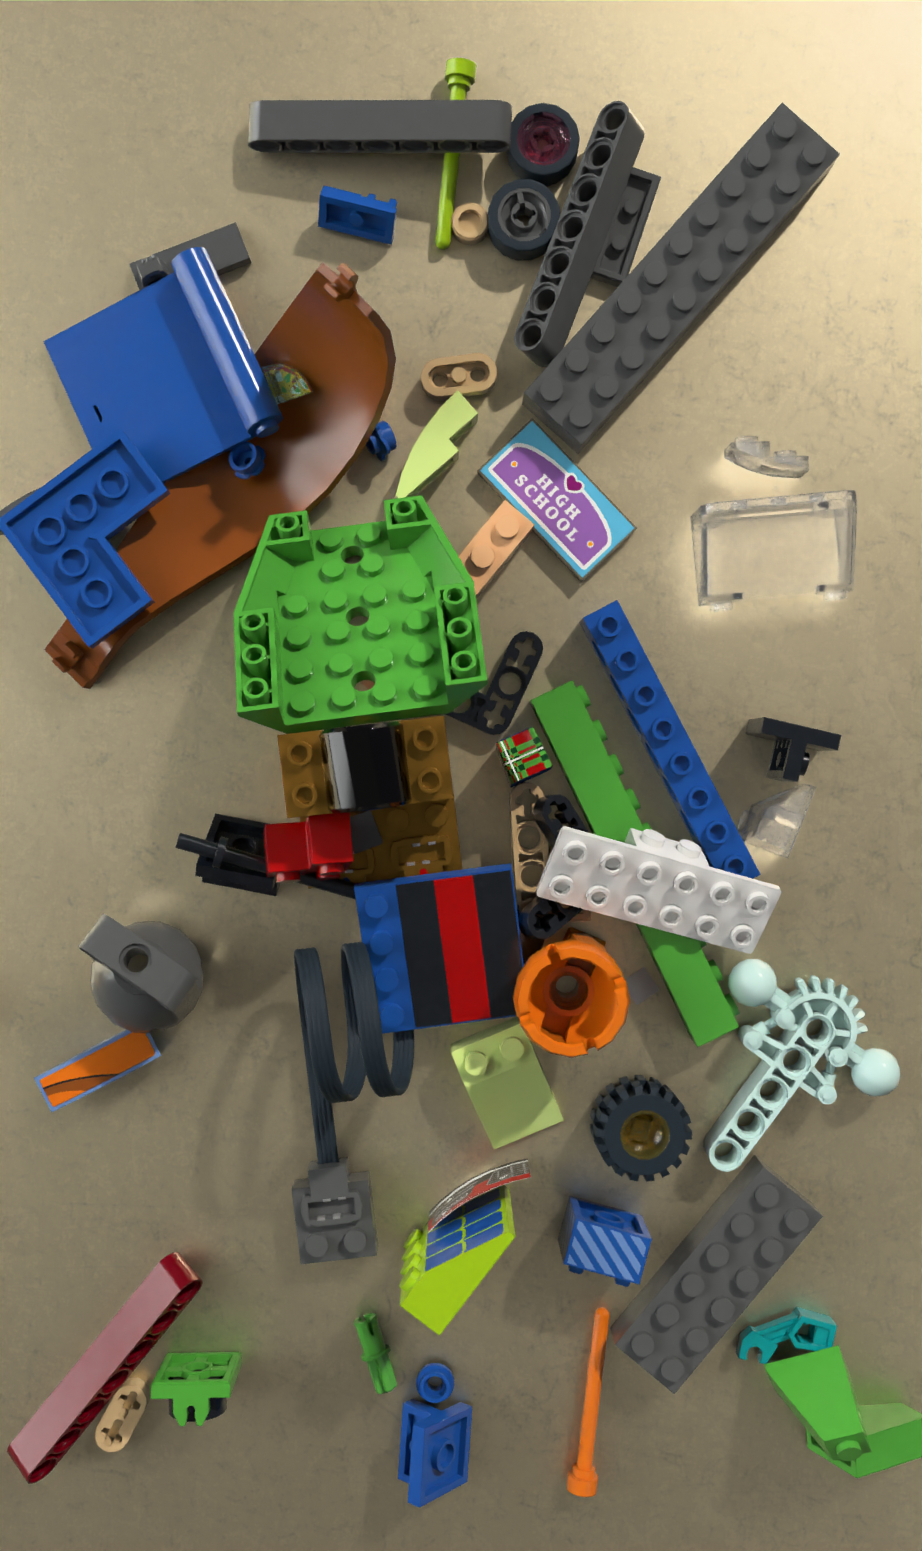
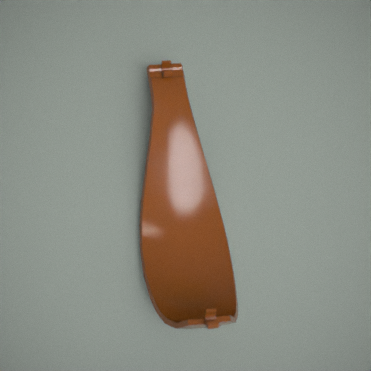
M322 262L254 354L283 416V420L278 424V431L267 437L259 438L256 436L247 441L254 446L259 445L265 451L266 457L263 460L265 466L262 472L257 476H251L249 479L238 478L235 475L236 471L232 470L229 463V454L231 452L229 450L164 483L171 494L141 515L116 548V551L155 603L93 649L87 646L69 620L66 619L44 649L53 658L52 662L63 673L67 672L82 688L91 689L122 645L140 627L182 598L254 555L269 515L305 510L309 514L332 492L361 454L381 418L390 394L396 356L390 329L377 312L357 292L356 283L358 275L345 263L337 267V270L340 272V275H337ZM286 366L293 369L306 381L311 392L283 401L271 367Z

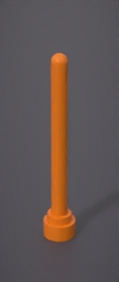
M604 1307L598 1308L594 1315L577 1463H574L573 1468L568 1471L566 1489L571 1494L580 1497H592L597 1493L598 1475L595 1473V1467L592 1465L610 1318L609 1311Z

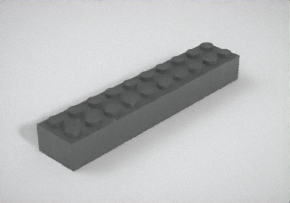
M782 102L524 392L522 405L579 454L829 173L840 153Z

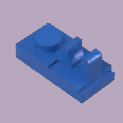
M323 186L319 199L318 227L392 245L397 201L390 199L388 203L376 200L375 194L363 197L361 194Z

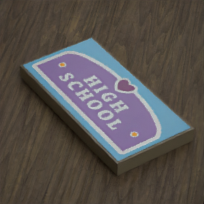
M533 418L477 470L479 476L503 501L506 500L535 524L533 532L580 582L637 529Z

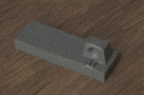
M236 222L130 263L129 265L139 290L173 273L172 260L179 253L189 248H205L218 276L250 264L251 260Z

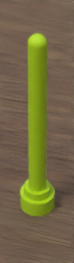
M451 58L447 60L445 80L448 82V88L451 90L450 100L466 99V92L470 91L471 85L475 83L477 67L475 62L466 58ZM444 153L435 239L436 246L441 250L447 249L451 242V218L454 212L460 153Z

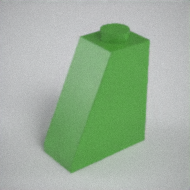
M839 1345L764 1364L777 1394L832 1461H851L859 1458L861 1454L871 1452L849 1371Z
M903 1403L858 1405L871 1452L861 1454L855 1460L832 1461L806 1429L807 1448L855 1478L922 1457V1413Z

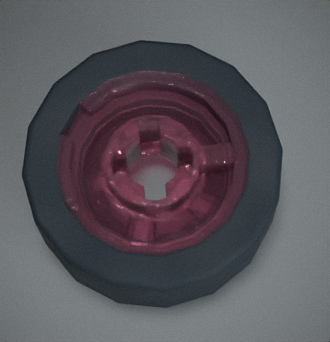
M539 103L530 105L519 112L512 121L511 147L506 151L509 166L516 176L520 179L537 181L545 186L557 184L568 176L576 163L580 137L577 124L567 111L553 104ZM545 140L549 144L544 146L543 150L538 149L537 142Z

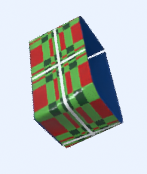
M533 727L496 742V750L510 788L518 783L541 775L553 767Z

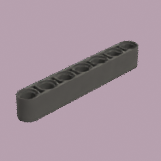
M260 100L249 104L248 146L253 150L268 153H498L507 151L511 147L512 106L510 103L501 100Z
M613 101L607 104L597 118L515 332V345L540 367H547L564 348L644 140L645 132L643 126L629 107L622 101Z

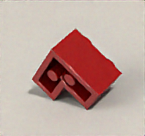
M350 813L312 815L307 817L306 822L265 824L266 873L267 877H276V883L300 881V875L316 874V880L338 879L340 874L347 871L353 863Z

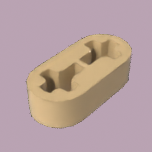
M136 1377L126 1379L109 1403L95 1431V1441L103 1451L117 1452L123 1449L130 1439L151 1396L150 1388L142 1379ZM130 1392H136L138 1395L130 1410L123 1408ZM118 1419L123 1423L115 1438H112L108 1433L115 1420Z

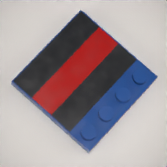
M511 863L354 884L361 939L367 948L372 966L382 1034L516 1016L513 994L517 975L524 964Z

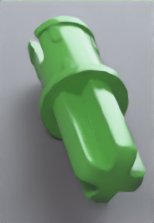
M368 1313L363 1315L364 1321H362L361 1317L353 1321L363 1349L361 1358L362 1361L367 1362L375 1391L378 1394L388 1393L397 1386L388 1356L391 1349L388 1344L384 1343L377 1314Z

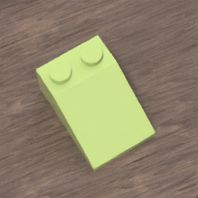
M517 1016L451 1043L452 1057L494 1149L564 1121L533 1044L521 1028L520 1020Z

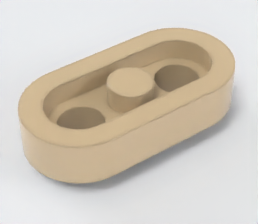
M482 353L435 358L426 363L421 372V384L424 392L436 400L449 399L457 390L463 397L485 394L493 388L497 378V368L494 361ZM474 371H481L484 373L485 378L482 381L476 382L472 380L470 375ZM436 376H444L447 379V383L442 387H438L433 383V380Z

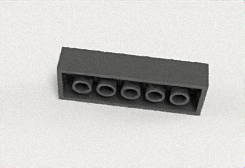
M754 1155L610 1327L615 1345L675 1394L823 1217L811 1201Z

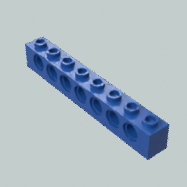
M618 600L583 617L579 623L693 842L702 848L709 867L752 879L761 875Z

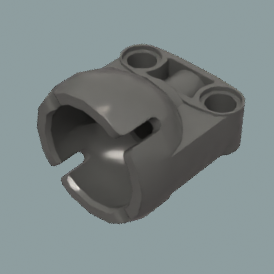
M102 914L78 946L93 960L90 982L97 1007L114 1025L133 1033H152V1029L158 1028L163 1031L178 1025L194 1010L202 993L204 972L201 968L202 961L195 944L180 929L163 922L143 921L124 927L106 914ZM138 954L148 956V964L142 971L131 972L128 970V963L133 956Z

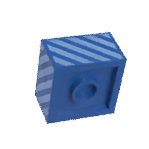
M569 1196L558 1236L563 1264L569 1265V1271L582 1274L584 1270L613 1277L615 1278V1283L621 1286L628 1287L630 1282L640 1284L652 1241L643 1216Z

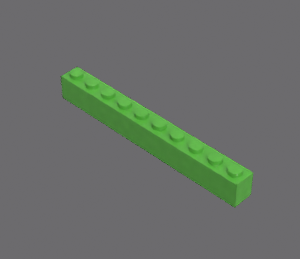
M572 680L530 700L529 703L592 834L625 843L630 828L640 831L651 829L648 822L641 824L636 810L641 808L638 799L631 788L625 790L619 776L624 774V771L615 754L609 756L602 743L608 740L600 721L597 719L592 722L586 708L591 706V702L583 686L576 687ZM635 923L694 1044L699 1047L739 1028L734 1017L740 1014L738 1007L730 993L723 994L718 984L719 981L723 980L722 974L713 959L707 961L702 951V947L707 945L706 942Z

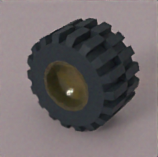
M634 1075V1081H629L627 1076L619 1078L621 1085L614 1087L610 1083L605 1087L608 1094L605 1097L599 1094L595 1100L598 1108H592L590 1114L593 1124H590L591 1134L594 1138L593 1141L608 1167L612 1166L614 1172L621 1177L626 1173L630 1180L638 1181L639 1176L643 1175L646 1182L655 1181L654 1174L660 1173L663 1178L670 1174L667 1170L669 1166L673 1165L676 1169L680 1166L682 1161L679 1155L681 1153L688 1154L690 1147L685 1140L692 1139V1130L688 1126L691 1123L689 1114L685 1111V1107L667 1085H662L658 1079L650 1077L649 1081H647L643 1075Z

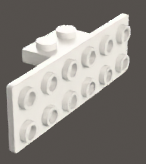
M566 826L560 829L536 888L537 896L748 954L753 953L782 893L777 885L709 867L702 848L690 840L682 839L675 841L665 838L659 832L651 829L640 831L630 828L625 843Z

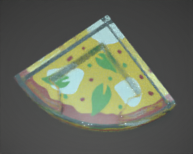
M276 363L262 367L277 405L313 392L306 378L298 370L287 364Z

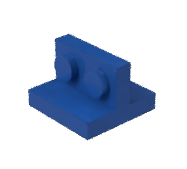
M415 1399L403 1403L398 1479L409 1484L408 1503L420 1508L467 1482L472 1406L459 1402L444 1410H440Z

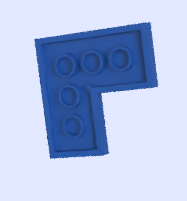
M121 428L0 518L1 531L87 646L92 649L155 603L110 543L109 539L171 494Z

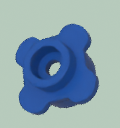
M385 421L377 424L366 443L368 451L372 455L376 454L380 461H384L386 459L385 455L395 450L397 446L394 433Z

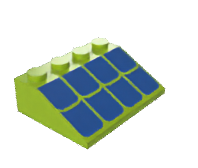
M502 1185L461 1205L443 1218L430 1232H428V1222L421 1231L415 1228L403 1245L406 1251L402 1257L404 1266L400 1272L403 1275L399 1284V1288H401L400 1306L439 1336L516 1237L509 1188Z

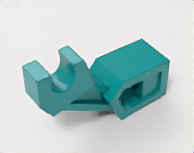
M795 1307L789 1315L756 1327L749 1325L739 1335L736 1355L739 1359L747 1360L748 1350L751 1347H758L757 1359L759 1363L767 1364L778 1347L777 1343L788 1339L791 1340L795 1348L812 1351L833 1347L837 1325L831 1316ZM803 1323L805 1325L810 1324L808 1335L799 1334L798 1332Z

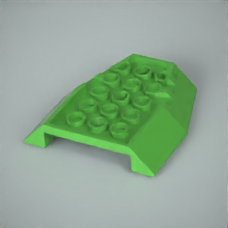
M422 495L384 500L386 521L312 530L307 510L269 515L234 610L236 699L239 717L286 734L432 716L450 713L488 684L474 581ZM351 556L362 557L361 561L355 564L344 562ZM358 616L368 618V621L360 626L349 624L353 618ZM363 680H370L375 683L367 691H358L354 688L358 682Z

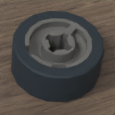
M516 179L503 185L493 195L488 208V234L494 247L504 256L516 261L532 260L544 255L560 217V207L555 195L544 184L531 179ZM520 215L528 216L530 218L528 226H524L523 222L517 218Z

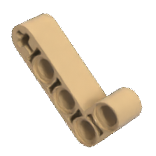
M529 782L518 783L509 794L514 889L517 910L520 911L537 897L536 888L538 886V883L534 885L523 883L521 881L522 870L526 866L536 865L543 874L549 859L547 839L536 821L528 819L518 823L516 821V815L525 816L524 806L516 803V796H521L523 789L529 788V793L536 795L537 800L544 796L539 786ZM536 802L530 803V815L532 816ZM525 827H534L539 832V841L530 848L523 847L518 840L520 831Z

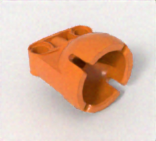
M571 926L561 942L549 944L529 957L517 975L513 1000L516 1016L520 1020V1026L531 1042L550 1054L574 1058L588 1055L587 1051L590 1048L596 1047L597 1051L613 1042L626 1023L630 996L627 982L623 978L621 969L605 949L606 941ZM563 976H572L577 980V983L572 991L564 993L556 988L557 981Z

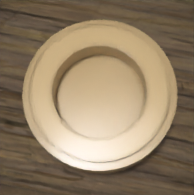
M464 203L455 209L451 218V226L456 240L465 245H475L485 239L488 233V214L482 206L476 203Z

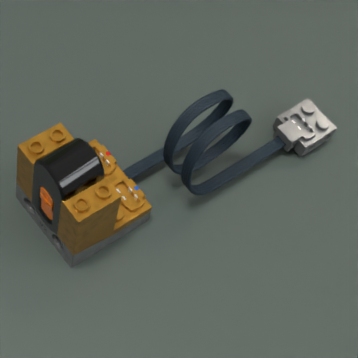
M444 716L277 735L287 818L300 817V822H306L307 817L312 815L350 813V817L368 810L372 812L383 843L357 854L353 852V863L347 871L340 874L339 879L361 883L462 870ZM363 942L343 944L341 947V971L347 1019L348 1048L346 1071L342 1084L333 1053L326 994L318 952L314 947L296 949L294 951L296 985L318 1158L317 1161H310L308 1178L294 1180L291 1189L300 1263L310 1264L377 1256L378 1238L370 1172L350 1174L348 1157L338 1158L332 1103L355 1100L363 1088L366 1075L371 1088L379 1097L402 1095L407 1090L412 1075L414 1030L393 1032V1060L390 1074L383 1044L374 976L367 948Z

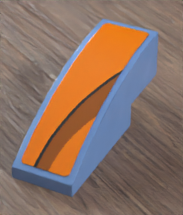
M124 1030L34 1077V1080L50 1111L54 1112L160 1057L161 1054L150 1033H133L129 1030Z

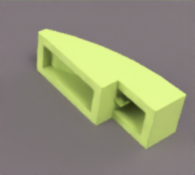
M458 390L437 410L415 442L401 473L396 498L416 496L459 459V450L453 443L477 423L478 413Z

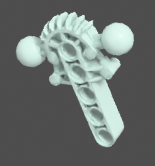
M746 959L732 968L728 983L731 995L738 1003L745 1006H766L770 1009L771 1018L765 1022L761 1020L754 1026L743 1025L738 1030L739 1040L747 1049L751 1050L762 1060L705 1136L703 1147L711 1164L716 1169L722 1172L736 1170L798 1087H801L823 1104L833 1103L837 1098V1092L833 1088L837 1076L834 1074L836 1067H842L845 1064L850 1067L854 1085L861 1092L869 1096L888 1095L897 1087L900 1080V1068L896 1058L886 1050L879 1048L864 1050L855 1043L857 1034L868 1031L865 1024L857 1022L865 1016V1012L861 1008H855L859 1000L854 995L847 996L848 988L843 984L835 987L834 980L828 977L821 984L817 976L811 975L808 986H806L804 980L798 977L795 978L796 989L787 994L777 987V978L774 970L768 963L762 960ZM815 1019H820L822 1021L821 1030L815 1035H807V1025ZM777 1025L784 1029L778 1038L770 1035L769 1030ZM798 1050V1061L793 1065L785 1066L783 1064L784 1056L789 1051ZM823 1056L827 1060L825 1070H822L820 1074L814 1066ZM769 1081L777 1082V1088L773 1094L768 1096L760 1095V1089L763 1084ZM753 1112L754 1119L749 1125L740 1126L737 1124L741 1114ZM719 1144H732V1148L727 1155H715V1149Z

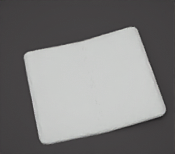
M645 967L625 979L629 995L636 1005L659 991L658 986Z

